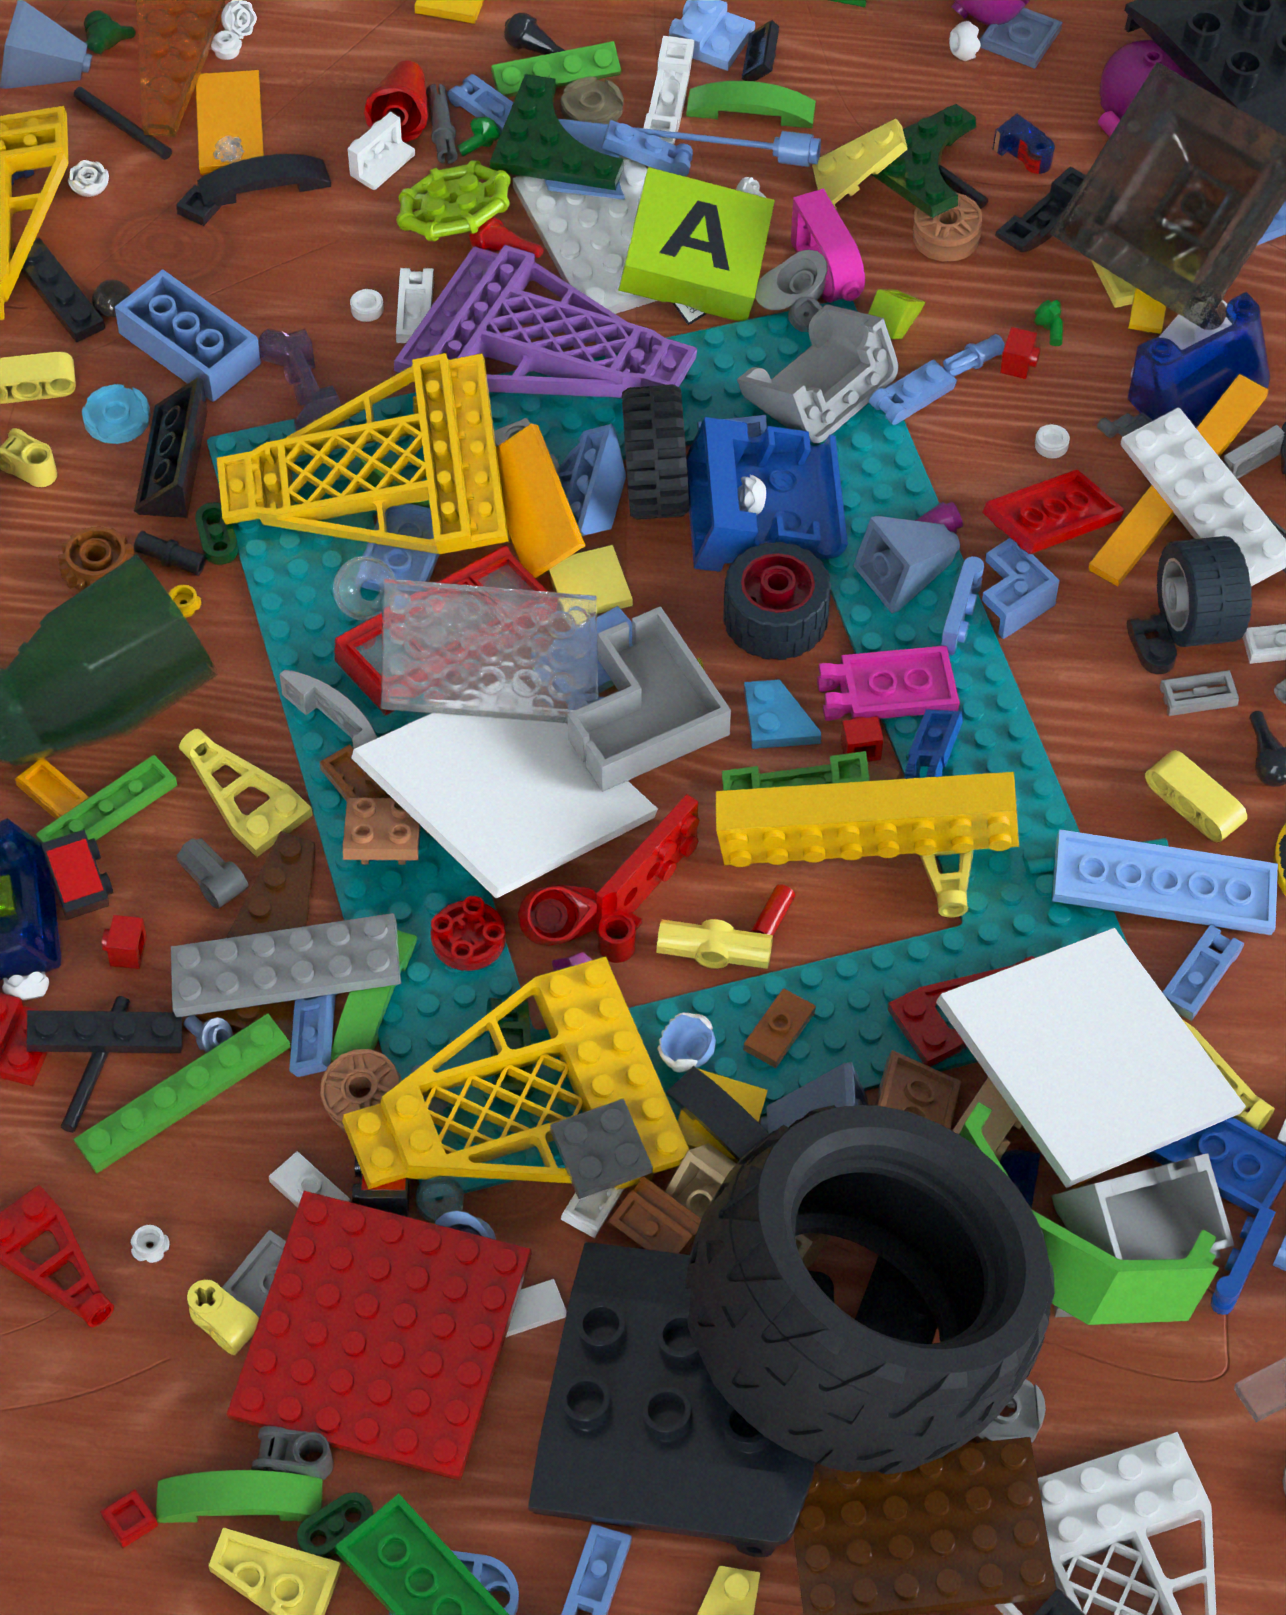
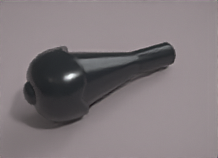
M517 13L505 22L504 37L507 43L517 50L524 48L544 55L566 51L559 47L536 24V18L527 13Z
M1254 711L1249 718L1257 741L1255 765L1257 776L1268 786L1279 787L1285 785L1286 747H1283L1269 730L1263 712Z

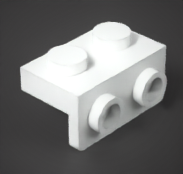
M389 112L380 121L375 122L371 129L363 136L354 140L348 148L350 176L372 190L377 189L415 156V149L401 139L400 117Z

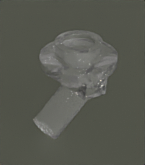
M230 135L220 139L215 144L214 158L222 162L229 161V164L241 161V155L245 152L241 145L242 140L239 137L232 138Z

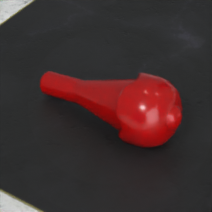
M495 217L478 228V232L474 234L469 233L470 243L473 247L491 252H500L504 245L533 253L536 258H540L544 252L542 245L523 240L504 227L502 221Z

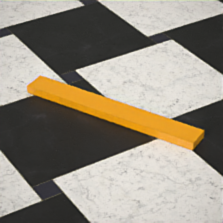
M1239 374L1196 428L1219 457L1266 399L1268 389ZM1153 485L1149 487L1089 563V571L1117 587L1175 515Z

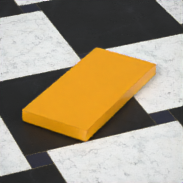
M259 70L195 74L200 175L209 174L221 167L241 160L264 156Z
M531 423L497 446L496 450L507 530L520 564L534 578H537L585 547V543L539 425Z

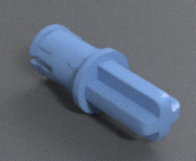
M994 334L977 344L969 343L965 346L964 350L946 358L943 361V368L953 377L971 368L979 369L983 366L984 362L1003 354L1004 341L999 335Z

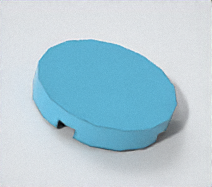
M120 384L104 386L94 391L87 398V403L82 409L86 431L93 438L104 443L119 444L137 438L149 426L151 417L148 400L144 394L136 388L132 387L133 390L124 388V385Z

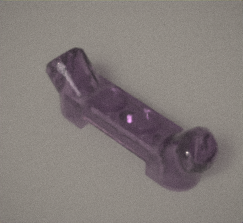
M267 329L260 335L258 345L261 360L284 367L288 384L295 385L294 393L298 405H304L294 420L295 431L302 429L342 406L333 385L320 389L311 372V369L315 368L312 342L305 329L292 333ZM345 421L334 426L333 428L345 425Z

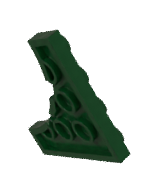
M525 74L490 159V168L496 171L503 170L513 175L616 190L624 169L623 158L600 153L573 138L561 125L554 111L553 100L556 91V79Z
M955 104L904 128L903 132L908 149L878 175H871L932 218L958 206V194L945 183L939 171L942 159L941 153L945 146H951L958 138L976 128V117Z

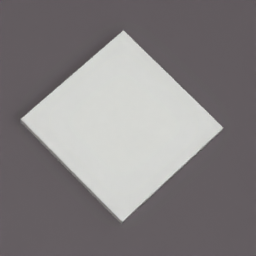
M515 676L361 745L353 750L351 757L495 898L655 818L658 810L629 781H625L602 792L587 769V761L582 762L568 740V725Z
M1115 928L942 993L936 1001L1066 1188L1240 1114L1246 1107Z

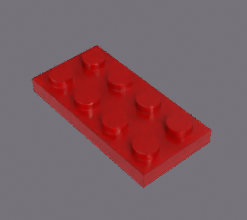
M1076 469L987 501L982 513L997 528L1013 539L1021 549L1028 554H1033L1120 521L1125 510Z

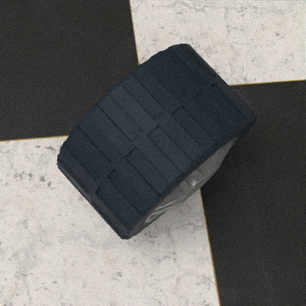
M1219 536L1169 542L1162 551L1157 570L1158 605L1160 612L1166 618L1167 629L1171 638L1179 647L1234 642L1240 640L1247 631L1252 607L1250 574L1244 554L1240 550L1241 548L1231 537Z

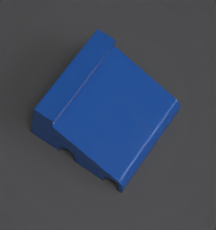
M704 417L686 455L694 569L721 572L724 564L733 563L734 559L744 553L746 549L767 542L795 544L800 546V548L809 550L819 559L835 558L845 551L848 541L835 435L829 434L823 444L811 446L809 431L767 426L761 436L748 437V428L745 422ZM754 475L766 486L764 508L758 515L753 512L740 511L738 488L743 484L741 482L742 477Z

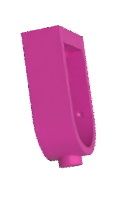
M824 188L793 197L792 246L796 253L804 250L818 251L827 262L825 289L821 296L829 303L841 299L852 301L858 298L865 287L862 259L854 239Z

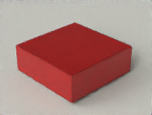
M136 1489L100 1511L103 1520L122 1548H125L158 1527L156 1518Z

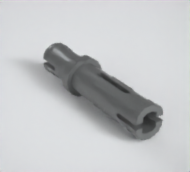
M432 84L426 89L433 126L431 139L436 144L438 161L445 164L444 153H446L448 164L454 163L458 158L455 147L456 129L451 124L446 88L444 85L439 84V94H437L436 84Z

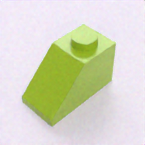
M878 289L868 314L884 318L890 339H902L923 309L925 301L895 289Z

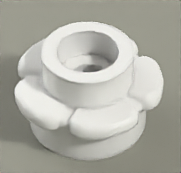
M224 30L213 36V41L210 45L218 58L230 60L239 54L242 42L237 34Z
M145 1225L137 1229L130 1242L133 1246L131 1253L138 1261L147 1260L149 1263L161 1260L164 1257V1252L169 1249L170 1245L168 1236L164 1235L162 1230L154 1225ZM148 1243L154 1244L151 1248H147L146 1245Z

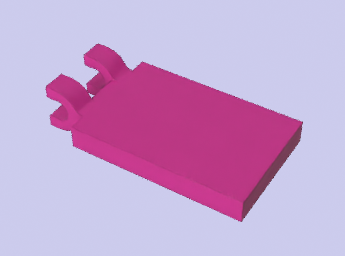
M947 646L847 654L841 656L840 664H819L820 676H817L819 692L833 690L839 685L841 693H825L826 705H823L825 721L839 719L847 713H851L852 719L855 717L868 718L878 716V719L924 715L926 709L959 710L960 702Z

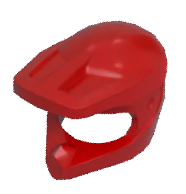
M548 885L531 891L521 902L518 911V923L521 931L532 942L551 946L572 941L595 930L597 913L596 893L588 887Z

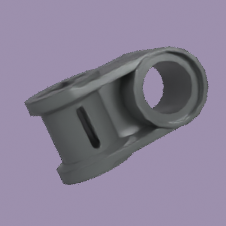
M264 1426L259 1429L258 1438L261 1440L258 1457L252 1462L251 1470L294 1473L317 1477L322 1480L331 1474L334 1467L333 1457L327 1439L322 1434L287 1430L277 1426ZM318 1452L322 1454L314 1462L304 1461L305 1457L310 1453Z

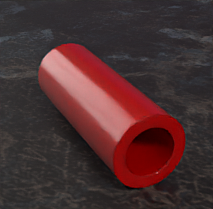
M776 885L750 932L774 936L796 896L795 892L786 885Z

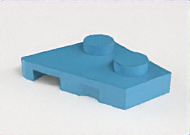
M781 680L744 682L752 749L821 744V731Z

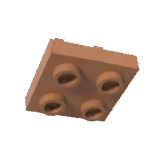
M347 798L343 860H361V864H369V860H398V865H406V860H418L421 825L393 798Z

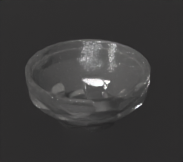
M359 556L348 560L341 566L334 579L333 593L337 605L345 614L357 620L367 621L391 608L397 598L398 585L393 571L385 562L372 556ZM368 580L376 581L380 589L378 596L371 601L364 600L360 594L362 584Z

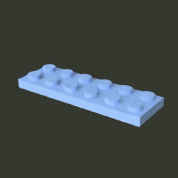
M1059 830L1056 837L1052 901L1272 935L1276 925L1278 864Z

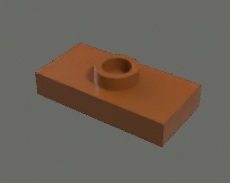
M350 744L319 762L321 771L346 801L347 798H391L351 758L354 749Z
M783 988L744 1042L743 1050L776 1068L814 1015L816 1006Z

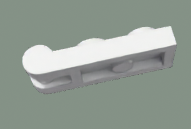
M400 268L396 325L397 343H407L432 307L434 288L433 268H423V272L411 271V268Z

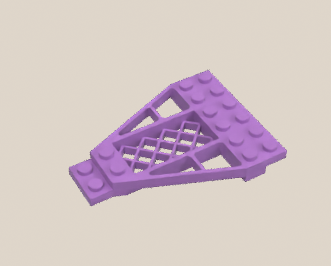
M507 245L503 246L499 254L473 247L394 360V371L400 373L413 365L412 359L446 353L448 360L483 354V356L518 366L513 375L487 374L489 392L622 398V392L628 387L670 384L679 387L696 359L697 348L666 339L652 329L628 323L535 262V254ZM530 281H536L562 298L561 302L523 290ZM527 323H534V326L522 328L521 326ZM509 327L512 328V331H507L503 333H500L499 331L501 329ZM560 332H564L566 334L558 337H553L552 335ZM538 337H543L544 339L536 342H531L530 340ZM593 341L597 343L596 345L588 347L584 346V343H589ZM571 346L575 348V350H570L566 352L562 351V348H567ZM600 356L606 357V359L596 362L593 360V358ZM530 371H535L552 377L526 376V374Z

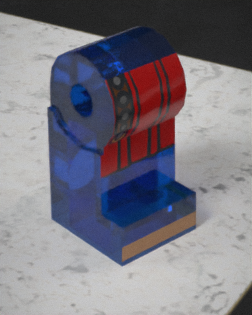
M1015 114L996 129L992 150L1001 156L1009 152L1022 161L1028 171L1042 174L1051 168L1055 144L1045 133L1019 114Z

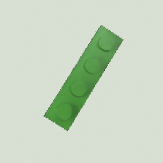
M612 41L492 65L491 72L496 90L505 97H512L517 95L525 74L555 78L557 88L567 86L571 82L585 77H597L598 80L618 76L621 74V67L615 43Z
M153 755L35 834L37 842L41 845V843L81 830H85L88 840L92 838L97 840L177 786L176 777Z

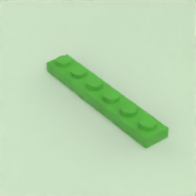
M266 1014L74 1138V1142L97 1174L291 1048L290 1042L272 1017Z

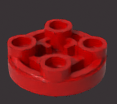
M469 896L464 901L448 905L431 920V944L434 953L444 964L454 969L471 971L484 968L493 963L501 955L505 947L506 929L502 917L493 907L485 904L483 899L478 896Z

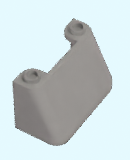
M825 305L812 317L809 323L808 331L812 346L772 379H770L768 372L763 368L752 367L737 379L742 394L747 400L786 428L809 431L810 442H823L828 438L829 434L834 433L868 404L870 397L876 390L880 388L885 389L896 378L898 360L884 318L832 305Z
M1208 1153L1051 1195L1055 1211L1068 1231L1118 1259H1184L1192 1250L1202 1230L1217 1237L1209 1251L1216 1255L1215 1259L1221 1257L1220 1249L1234 1245Z

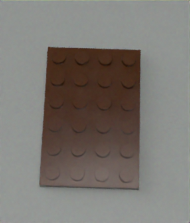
M1030 1437L964 1444L941 1458L922 1464L913 1470L894 1474H883L878 1471L846 1472L828 1468L816 1462L813 1480L793 1533L803 1615H914L1049 1599L1057 1590Z

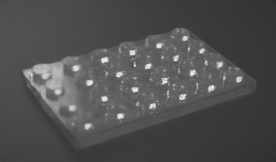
M384 578L382 592L381 709L568 723V713L598 701L596 596Z

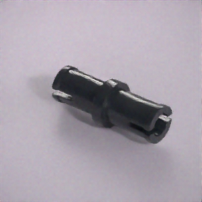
M141 531L134 543L135 552L160 560L163 566L171 567L173 565L196 576L202 573L207 558L205 554L179 546V542L173 539L166 541Z

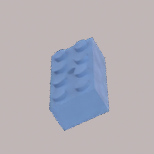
M163 269L115 306L119 334L187 384L197 377L203 380L205 397L212 402L261 364L258 337Z

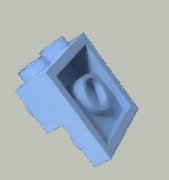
M687 0L683 8V17L681 20L675 18L672 21L669 36L693 39V59L728 71L748 42L749 33L755 30V22L727 12V2L722 0Z

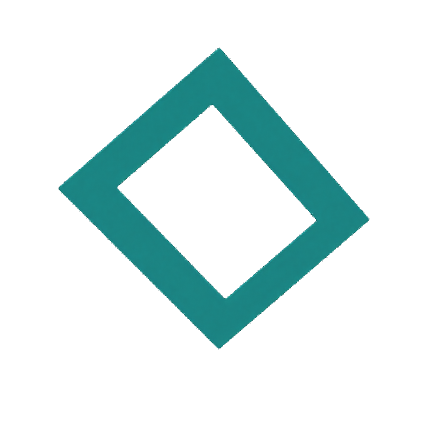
M841 299L831 303L820 304L822 308L825 305H832L858 312L853 300L845 301ZM789 311L666 337V339L697 348L696 359L679 386L682 395L685 446L692 445L698 432L697 422H702L704 417L730 419L766 415L767 426L786 428L747 400L741 392L737 379L752 367L763 368L768 372L770 379H772L812 346L809 332H801L790 323ZM605 356L593 358L595 362L606 359ZM510 371L497 375H513L515 371ZM530 371L526 374V376L552 377L535 371ZM416 392L382 399L373 404L374 421L414 414L413 396H416ZM489 392L494 431L527 418L530 424L539 425L549 454H553L556 457L559 466H561L569 452L580 443L578 439L583 431L612 424L616 430L622 460L626 459L622 398ZM869 403L831 434L836 437L848 545L845 551L838 557L820 560L830 575L831 595L855 654L941 646L944 626L964 562L960 550L956 552L953 562L899 611L893 614L853 566L871 517L882 516L915 521L940 504L905 421L903 420L893 425L885 418L886 413L881 409L876 410ZM365 409L329 430L367 423ZM331 411L210 437L207 440V446L218 485V457L249 452L266 442L284 439ZM412 435L400 437L396 445L407 450L416 438ZM825 439V440H824L823 442H821V443H812V442H810V445H811V446L821 445V444H823L827 439ZM378 441L367 443L362 451L372 457L382 444ZM422 445L414 456L425 462ZM345 448L335 449L328 457L338 463L348 450ZM390 450L382 460L396 463L401 456ZM310 454L299 456L294 464L304 470L314 457ZM356 456L346 469L357 475L360 470L361 459ZM408 462L399 475L411 480L420 468ZM322 463L313 476L323 482L333 469ZM292 471L294 482L299 475ZM340 475L331 488L342 493L351 483V480ZM307 481L297 494L308 500L318 487ZM359 487L354 494L366 492V490ZM326 493L321 500L333 497ZM372 510L319 521L374 530L373 517L377 515V511ZM260 519L233 523L239 558L343 919L345 921L394 913L397 930L416 935L418 938L406 971H401L400 973L401 984L395 986L377 1032L382 1054L395 1065L397 1072L402 1077V1080H404L412 1073L411 1069L414 1066L426 1063L487 1015L486 1009L489 998H501L502 1002H504L521 987L506 942L501 955L490 965L478 970L464 971L454 969L444 964L434 953L431 944V920L442 909L452 903L464 901L469 896H478L483 899L485 904L490 905L495 910L496 908L491 893L422 826L420 828L418 860H406V865H398V860H369V864H361V860H343L347 801L321 771L319 762L349 744L353 748L352 738L318 708L305 715L282 695L280 673L284 670L302 673L318 679L347 697L366 717L377 738L433 713L428 693H425L412 700L405 708L397 709L385 716L335 662L336 637L399 603L397 595L354 586V576L368 542L263 525ZM976 593L977 599L973 615L966 614L964 621L969 622L965 642H958L955 654H949L960 702L958 711L962 712L963 722L947 765L942 770V776L1014 772L1019 847H1010L1004 851H994L992 849L974 850L966 894L968 911L960 916L962 924L959 926L628 1008L665 1094L686 1073L673 1071L662 1060L657 1049L660 1045L659 1039L662 1038V1030L665 1029V1026L669 1025L670 1019H674L675 1015L680 1013L703 1015L708 1018L713 1027L712 1031L716 1039L714 1053L705 1064L696 1068L768 1090L760 1115L761 1118L762 1116H767L768 1105L844 1063L852 1062L864 1091L880 1087L886 1060L892 1050L923 1064L888 1011L889 1002L919 987L1011 966L1029 956L1037 958L1113 928L1117 930L1128 945L1114 911L1052 901L1054 871L1031 875L1026 873V860L1055 856L1056 837L1059 830L1079 833L1080 831L978 593ZM404 621L403 629L409 634L406 623ZM387 631L376 636L375 645L371 649L365 650L361 645L356 647L359 653L386 681L417 664ZM923 715L881 719L904 778L909 760L908 754ZM921 766L919 778L926 777L929 767ZM959 854L936 856L942 874L959 871ZM784 988L814 1004L816 1010L779 1065L774 1068L744 1051L743 1046ZM937 1004L935 1008L950 1029H955ZM529 1016L531 1045L551 1039L548 1029H535ZM503 1017L504 1021L514 1022L513 1018ZM485 1031L434 1072L438 1073L491 1057L489 1031ZM966 1046L961 1052L931 1066V1068L942 1072L977 1063L978 1061ZM542 1064L536 1077L557 1085L562 1073ZM492 1076L483 1080L492 1083ZM566 1076L561 1088L575 1094ZM464 1085L447 1089V1091L459 1096ZM470 1086L464 1098L485 1107L491 1094ZM534 1087L531 1098L525 1099L546 1108L551 1095ZM666 1095L678 1122L681 1108ZM495 1097L489 1110L509 1119L515 1105ZM556 1098L550 1110L567 1118L573 1115L576 1106ZM449 1103L443 1109L442 1116L448 1118L454 1105ZM459 1108L453 1121L473 1130L479 1116ZM520 1108L514 1121L531 1129L537 1126L541 1117ZM484 1119L478 1132L495 1140L501 1137L504 1128ZM545 1120L544 1123H543V1125H544V1124H547V1123H550V1122L547 1121V1120ZM434 1124L438 1135H440L443 1127ZM448 1130L442 1144L458 1151L464 1149L468 1139ZM509 1131L507 1136L514 1134V1132ZM555 1141L548 1142L557 1167L565 1168ZM473 1142L472 1145H471V1147H472V1146H475V1145H478V1144L475 1143V1142ZM536 1146L483 1162L487 1164L545 1167ZM437 1176L427 1180L418 1179L423 1197L428 1202L516 1181L455 1176Z

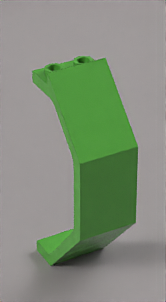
M978 1102L964 1123L959 1135L979 1148L1007 1175L982 1134V1129L992 1109ZM1033 1211L1044 1234L1048 1258L1053 1266L1055 1294L1052 1304L1088 1325L1189 1321L1219 1269L1212 1264L1216 1255L1209 1252L1217 1237L1205 1230L1201 1231L1192 1250L1184 1259L1122 1260Z

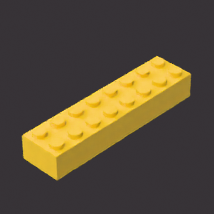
M1014 772L716 791V831L724 865L746 867L753 863L782 865L788 861L801 860L816 863L824 859L843 858L845 860H857L865 856L893 858L899 854L913 853L928 856L936 852L945 851L968 853L977 849L1004 851L1010 847H1019Z

